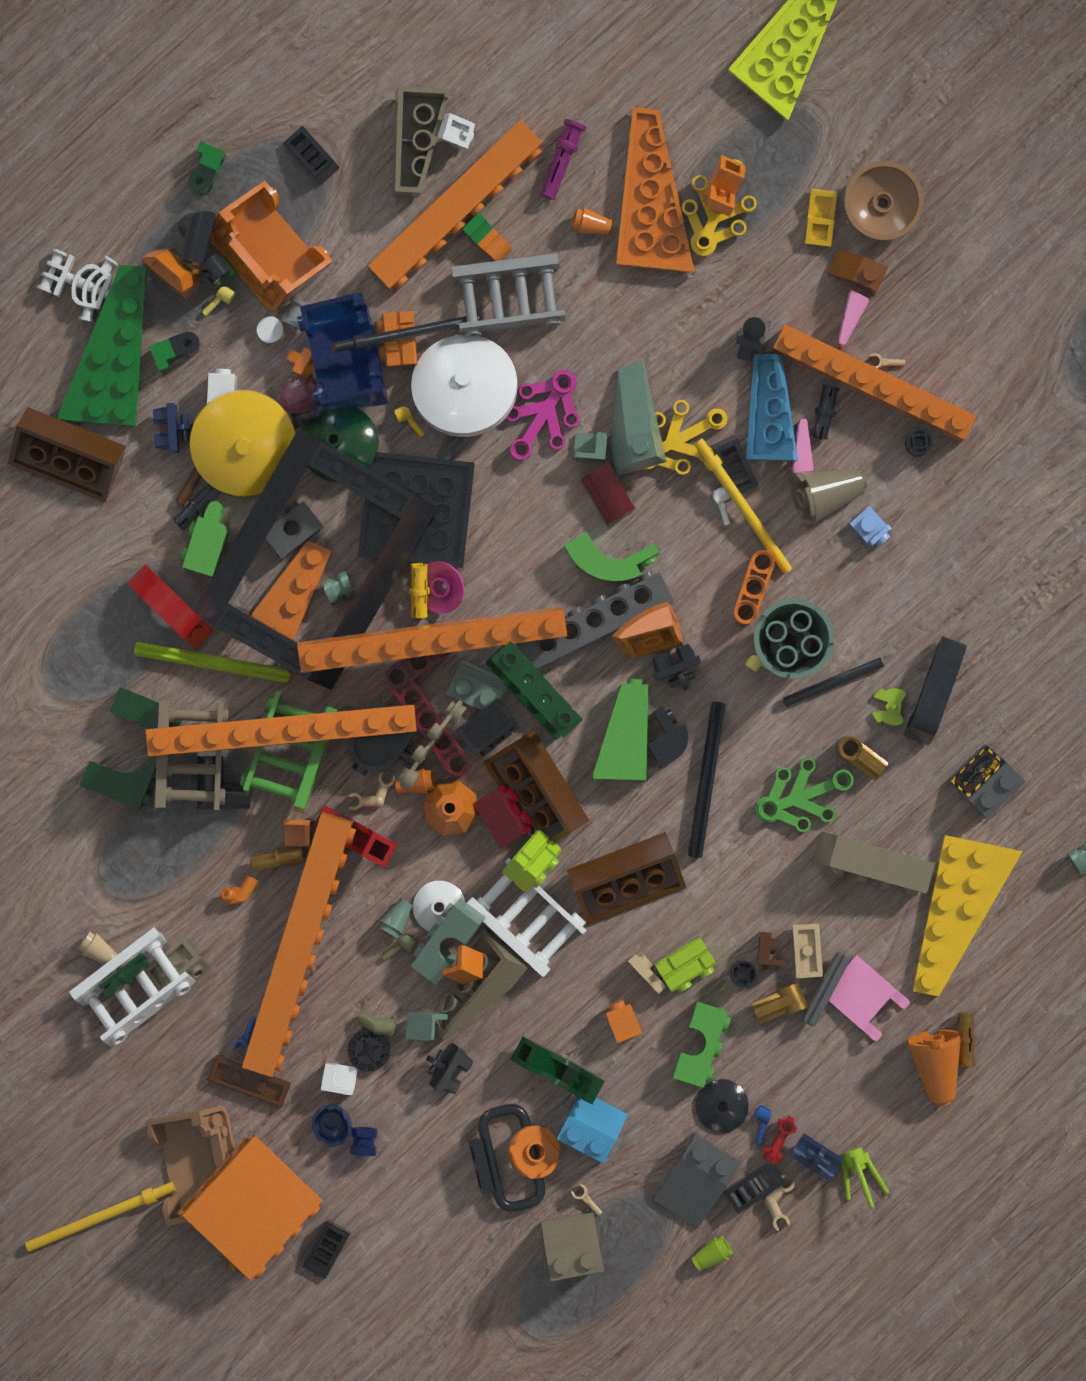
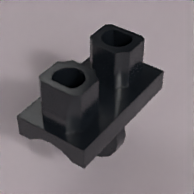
M759 317L748 318L743 324V329L740 328L736 344H739L740 348L736 358L752 363L755 351L761 352L765 340L766 325Z
M689 644L675 649L680 663L673 666L670 665L666 653L652 658L656 671L654 673L656 681L677 674L676 678L668 680L670 687L681 684L683 691L689 689L687 681L694 679L695 675L693 671L683 674L682 671L701 663L699 655L695 656Z
M454 1043L450 1044L447 1052L440 1049L436 1057L428 1055L426 1060L431 1063V1066L427 1073L433 1076L429 1085L440 1093L445 1091L456 1094L461 1081L452 1077L456 1068L467 1072L473 1064V1060L465 1054L462 1048Z

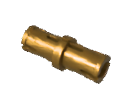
M958 1012V1032L961 1038L958 1066L973 1067L975 1066L974 1043L977 1042L976 1036H974V1013Z

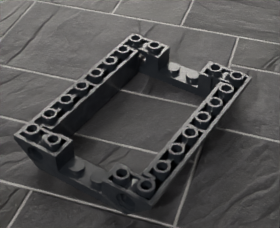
M299 427L194 611L213 626L296 674L332 690L345 667L301 673L298 647L295 640L252 616L251 612L244 608L236 607L229 603L307 466L313 467L401 518L332 638L366 632L438 507L396 482L379 475L345 455L346 453Z

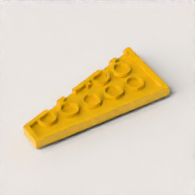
M944 835L912 991L940 996L1023 851Z

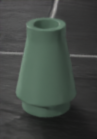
M399 898L398 902L380 921L381 926L379 930L397 940L399 935H403L413 905Z

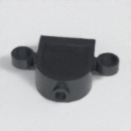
M373 700L368 709L383 708L384 706ZM349 706L342 707L338 712L351 711L355 709ZM416 728L417 731L411 733L350 738L349 751L355 762L352 768L365 776L368 771H386L393 767L399 759H402L404 766L410 770L416 762L411 758L416 750L408 751L406 748L419 729ZM424 760L421 764L418 765L415 771L420 770L423 767Z

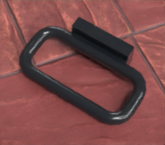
M505 1104L488 1109L480 1116L478 1122L480 1138L468 1140L480 1192L484 1194L493 1192L494 1199L502 1210L517 1212L537 1206L543 1200L546 1191L544 1178H534L535 1193L533 1196L512 1202L508 1201L504 1196L488 1124L494 1118L513 1114L518 1117L521 1129L531 1126L530 1118L524 1108L516 1104ZM535 1144L529 1149V1155L534 1160L539 1157Z

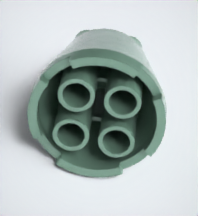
M797 598L781 600L768 607L758 619L753 634L754 649L759 661L771 673L786 679L805 678L819 671L828 661L834 645L833 627L826 613L815 604ZM787 634H790L791 637H797L798 641L794 643L795 648L790 645H783V642L787 639Z

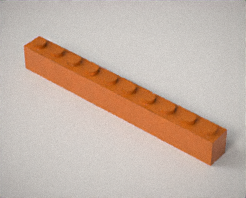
M560 606L297 642L301 673L500 646L506 645L509 641L514 644L567 636L564 610Z
M414 705L155 728L146 729L145 731L148 757L411 733L417 730Z
M322 812L242 1068L273 1077L275 1071H281L285 1056H281L283 1045L288 1047L293 1031L288 1029L291 1020H297L301 1006L296 1004L299 995L304 996L309 981L304 980L307 970L312 971L316 960V955H312L314 946H320L324 935V930H321L320 927L323 919L328 921L332 905L328 904L330 895H336L340 880L336 879L339 869L344 870L348 854H345L344 851L346 844H352L356 832V829L352 828L354 821Z

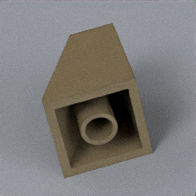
M593 1212L541 1222L551 1281L604 1271Z

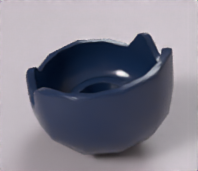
M324 1105L318 1109L312 1118V1130L317 1140L328 1144L329 1147L344 1144L351 1134V1117L340 1106Z

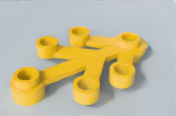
M733 159L734 161L743 164L741 161ZM698 175L692 181V188L698 193L702 202L708 180L705 176ZM696 180H703L705 182V186L703 188H697L695 186ZM745 196L741 202L734 205V210L730 217L714 213L706 207L705 202H702L708 217L704 228L696 213L698 209L697 203L691 199L684 201L682 212L688 217L694 232L690 242L692 250L697 255L708 256L714 252L717 243L734 236H743L747 227L742 220H735L729 228L715 233L714 231L717 224L743 212H753L757 205L756 199L753 196ZM751 200L754 206L747 209L744 206V201ZM689 203L693 204L695 210L693 212H687L685 210V205ZM741 224L743 231L741 233L735 232L733 229L734 225ZM701 238L708 239V246H700L699 240Z
M678 400L673 406L674 415L667 438L662 442L664 453L673 450L699 458L704 463L705 460L701 457L698 449L694 445L685 442L709 429L715 431L723 429L727 424V415L721 409H712L707 414L705 420L679 433L683 418L689 411V404L685 400ZM680 403L686 406V411L683 413H679L676 410V406ZM655 412L656 416H660L663 419V423L658 425L660 430L666 423V417L661 412ZM719 414L722 417V422L715 424L712 421V416ZM666 457L667 462L658 464V466L675 470L679 475H686L691 469V464L686 459L676 461ZM679 463H686L688 469L685 472L679 471ZM656 465L651 466V467H648V468H644V470L652 469V468H654Z

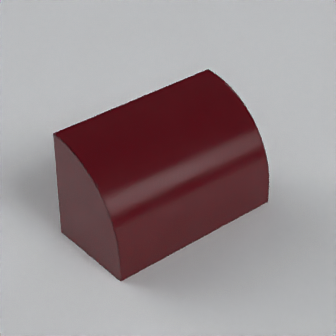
M609 462L581 479L607 526L635 510Z

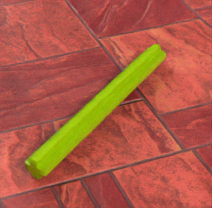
M136 642L134 648V655L283 683H288L290 679V670L281 667L143 642Z

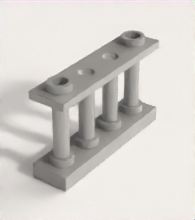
M557 253L452 267L454 283H459L463 286L467 322L459 323L460 333L466 334L467 337L482 335L483 331L537 324L553 327L560 325L561 321H565V310L556 311L552 282L554 270H559ZM530 273L541 275L546 312L530 314L525 279ZM512 276L515 279L520 316L504 317L499 284L501 277ZM486 279V282H489L493 319L478 321L473 284H475V280Z

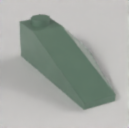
M643 361L618 368L610 447L617 477L667 462Z

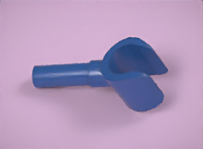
M251 1018L242 1037L237 1038L233 1043V1051L237 1043H243L245 1050L242 1055L247 1052L250 1043L248 1040L255 1027L256 1019Z
M759 1105L754 1116L755 1119L761 1121L756 1143L763 1144L765 1128L771 1118V1110L763 1105Z

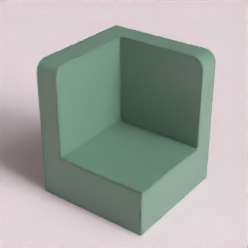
M576 433L573 459L605 462L607 433Z
M407 1012L406 1039L433 1041L435 1020H447L448 1014Z

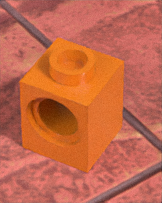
M622 1000L609 1005L610 1011L605 1013L617 1043L642 1034L630 1003L625 1004Z

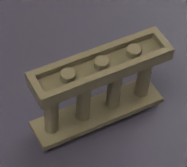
M159 700L158 728L169 727V723H174V720L228 722V709H223V703H218L217 711L175 710V707H170V701ZM222 750L216 751L215 764L173 763V760H167L168 755L157 756L155 808H166V803H171V800L214 802L213 810H219V805H225V789H220ZM172 774L215 775L214 791L172 790V787H166L167 776H172Z

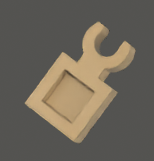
M634 954L627 960L658 994L666 988L665 984L650 970L654 965L644 954L640 957Z

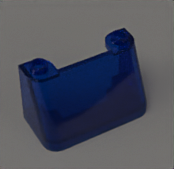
M359 292L300 306L302 316L297 317L301 332L306 331L318 383L317 389L313 390L316 406L321 405L323 410L374 407L389 404L377 344L366 346L365 350L355 352L351 349L334 353L331 347L332 342L350 339L353 335L363 334L367 336L374 334L370 312L363 293Z

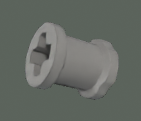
M292 297L290 300L292 304L286 317H282L281 322L302 331L305 317L308 311L312 310L313 306Z

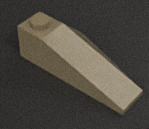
M484 927L468 946L483 953V979L466 984L455 981L450 992L444 994L435 1012L448 1014L447 1020H435V1030L443 1040L448 1039L509 991L528 969L514 950Z

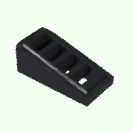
M303 126L283 142L320 185L339 169L337 163ZM306 137L308 140L296 150L294 147ZM313 145L314 148L306 156L302 157L301 155ZM321 154L322 156L310 166L309 163Z
M735 435L710 446L714 451V455L717 454L723 462L721 465L732 481L746 475L748 476V480L735 485L740 493L758 485ZM732 446L734 447L735 450H732L724 455H721V451ZM736 456L739 457V460L728 465L725 464V461ZM743 465L744 470L730 475V471Z
M768 1161L728 1186L724 1191V1195L739 1214L782 1186L785 1181L772 1162ZM764 1171L773 1182L772 1185H769L762 1173ZM755 1177L757 1178V1180L759 1181L764 1190H760V1188L754 1181ZM746 1183L753 1192L754 1196H751L746 1187L744 1186Z
M328 1219L302 1267L326 1279L351 1232ZM327 1231L342 1238L341 1241L338 1242L327 1236ZM322 1240L337 1247L336 1250L333 1251L322 1245ZM317 1249L332 1256L330 1261L316 1253ZM314 1258L327 1265L325 1270L311 1263V1260Z

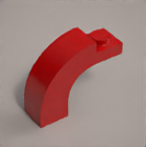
M146 564L127 582L165 622L195 649L214 632Z
M323 805L312 829L316 831L322 812L354 821L352 828L356 829L352 844L347 843L346 847L385 868L397 843Z

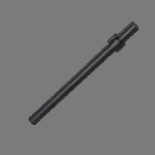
M477 314V320L481 321L480 315ZM463 316L367 336L363 334L353 335L350 339L332 342L331 347L334 353L351 349L354 352L365 350L366 346L460 328L459 323L467 322V318Z

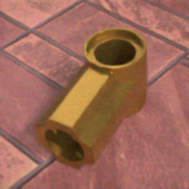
M841 737L836 744L837 754L841 758L847 760L874 781L881 775L888 764L886 760L861 743L856 737ZM851 740L854 742L856 749L852 755L848 756L843 751V745L846 741Z
M798 982L776 990V993L751 1003L759 1024L784 1014H793L808 1007Z

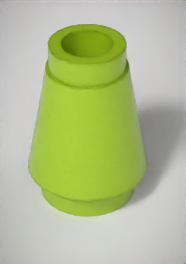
M723 1236L718 1239L714 1237L692 1257V1261L695 1267L701 1271L728 1261L729 1256L733 1255V1252Z

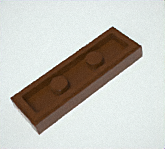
M216 1055L207 1081L274 1106L283 1107L291 1082L242 1068L243 1064Z

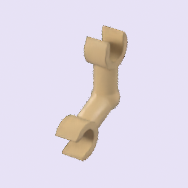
M384 771L379 774L378 781L380 784L375 796H360L356 793L348 795L349 797H357L359 799V805L349 807V809L356 811L362 807H382L389 787L395 784V775L389 784H385L382 781Z
M792 1182L786 1188L780 1186L764 1199V1204L773 1218L772 1225L777 1231H779V1228L776 1225V1221L779 1218H784L790 1226L789 1218L782 1214L777 1201L785 1192H789L794 1188L795 1182Z

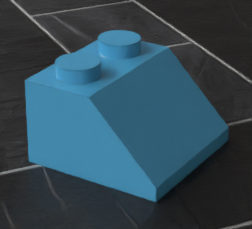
M577 1097L557 1135V1140L604 1164L628 1114L598 1098L595 1099L592 1105Z

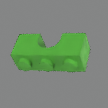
M696 1001L688 1026L703 1033L705 1045L696 1054L680 1051L672 1075L674 1079L704 1088L705 1082L710 1084L715 1069L710 1066L713 1057H719L723 1044L718 1041L721 1032H727L731 1019L727 1017V1010Z

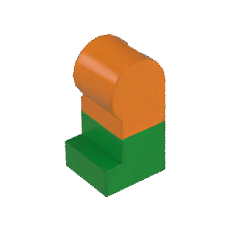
M480 213L462 229L463 234L492 261L503 260L513 250L508 242L498 234Z

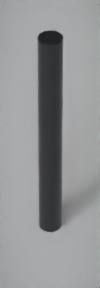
M881 657L785 696L783 701L785 706L789 707L883 668L884 664Z

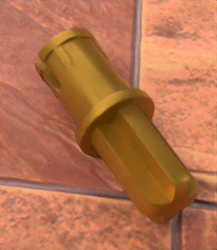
M301 846L281 851L274 849L275 852L250 856V864L253 871L274 867L280 869V866L304 863Z

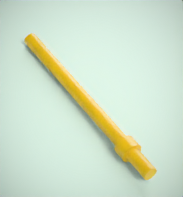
M703 438L695 442L694 445L704 458V464L709 472L713 471L767 551L773 555L776 564L783 574L789 572L792 569L791 565L721 464L723 462L719 456L713 454Z
M169 1182L155 1189L152 1187L145 1189L138 1196L25 1242V1246L28 1252H31L144 1204L149 1206L158 1202V1198L175 1192V1185L173 1182Z

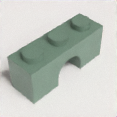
M461 898L455 905L452 903L448 904L441 914L445 919L440 925L434 924L426 935L430 940L426 945L421 943L412 955L416 959L411 967L435 985L444 977L443 970L450 968L456 960V956L449 952L446 947V938H455L466 945L486 918Z

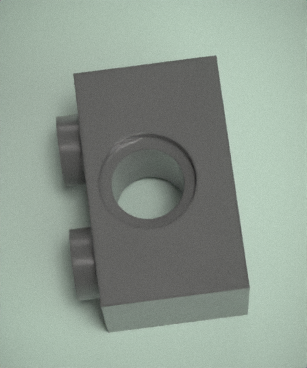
M295 501L285 509L286 515L280 520H276L266 538L283 561L304 545L307 540L309 541L325 528L304 501L300 504ZM289 522H296L299 525L297 534L293 536L285 533V526Z

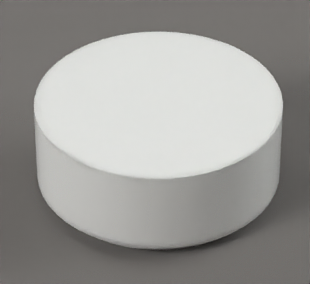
M265 317L257 325L259 338L267 344L277 343L283 336V325L275 317Z

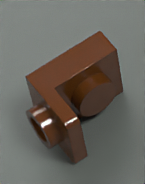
M759 932L757 963L763 964V970L779 971V966H785V960L770 959V954H775L776 938H771V932Z

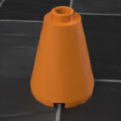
M941 1029L937 1030L938 1034L929 1035V1031L915 1034L908 1039V1048L927 1097L936 1106L949 1105L951 1100L956 1097L961 1044L959 1032Z

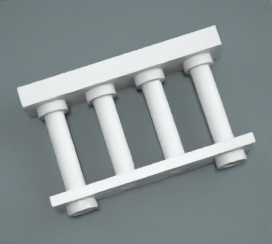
M508 858L505 862L508 864L511 859ZM503 875L483 898L479 897L476 900L472 897L467 904L484 915L486 918L483 922L544 977L550 971V968L547 966L550 962L548 959L576 929L584 934L587 931L583 927L586 922L575 912L570 915L540 886L535 888L533 885L527 891H524L502 916L499 915L495 918L489 912L492 908L490 905L512 882L506 875ZM539 893L550 904L522 934L518 933L515 936L508 930L511 926L509 923ZM557 911L560 912L569 922L541 952L538 951L534 954L528 948L531 944L529 941Z
M154 927L69 992L80 1005L85 1006L89 1004L107 1029V1032L101 1035L100 1038L110 1047L122 1043L131 1031L177 996L186 994L191 989V986L196 983L188 973L178 974L162 951L163 945L167 943V940ZM142 952L146 957L153 956L171 983L158 992L143 970L136 976V979L150 999L137 1008L124 988L121 987L114 994L129 1015L116 1024L98 999L99 994L104 991V989L101 990L98 984L114 974L118 966H124L137 956L138 953Z

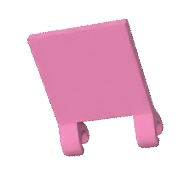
M857 955L847 965L829 999L830 1003L874 1041H878L882 1033L869 1021L889 998L902 1009L907 1008L910 1004V1001Z

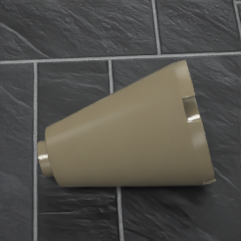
M857 469L799 472L792 474L791 477L795 478V481L790 482L796 510L802 509L805 516L800 518L806 525L815 523L864 494V488L867 487L865 475L862 472L859 473Z

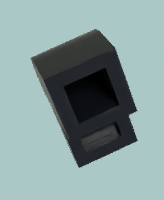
M663 706L653 711L666 735L647 745L659 768L679 758L688 744L686 725L684 724L675 729L674 724L677 723L673 712L671 709L665 710Z

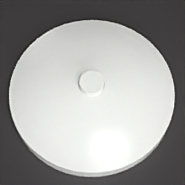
M460 334L444 338L429 347L419 358L418 365L414 368L411 390L417 411L431 427L447 435L470 437L490 431L507 417L516 400L518 383L516 371L510 357L499 345L481 336L467 337L466 334Z

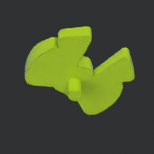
M881 688L874 697L888 702L886 704L887 710L873 712L872 715L878 723L883 721L891 726L902 725L904 720L901 715V702L906 697V692L897 688H891L887 691Z

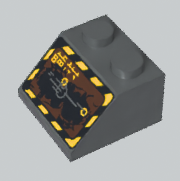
M986 744L948 780L984 819H988L1026 782L1003 758Z

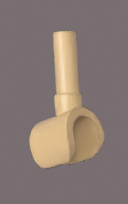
M877 353L869 355V358L880 359V363L877 366H873L881 369L883 366H905V360L882 358Z
M579 1183L584 1189L583 1196L578 1197L571 1190L572 1196L575 1199L582 1200L599 1216L602 1211L591 1200V1197L588 1195V1188L584 1184Z

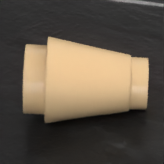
M90 931L85 935L77 948L82 952L81 955L103 965L118 955L97 933L93 934Z

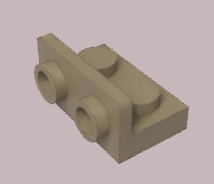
M183 936L164 952L179 975L186 972L194 980H197L209 967V964L201 958ZM156 960L144 970L158 991L171 983Z

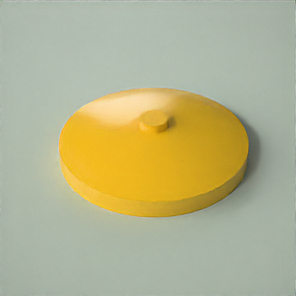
M251 390L226 392L209 401L198 413L190 435L192 460L202 478L217 490L235 496L260 494L293 439L295 430L284 408L269 396Z

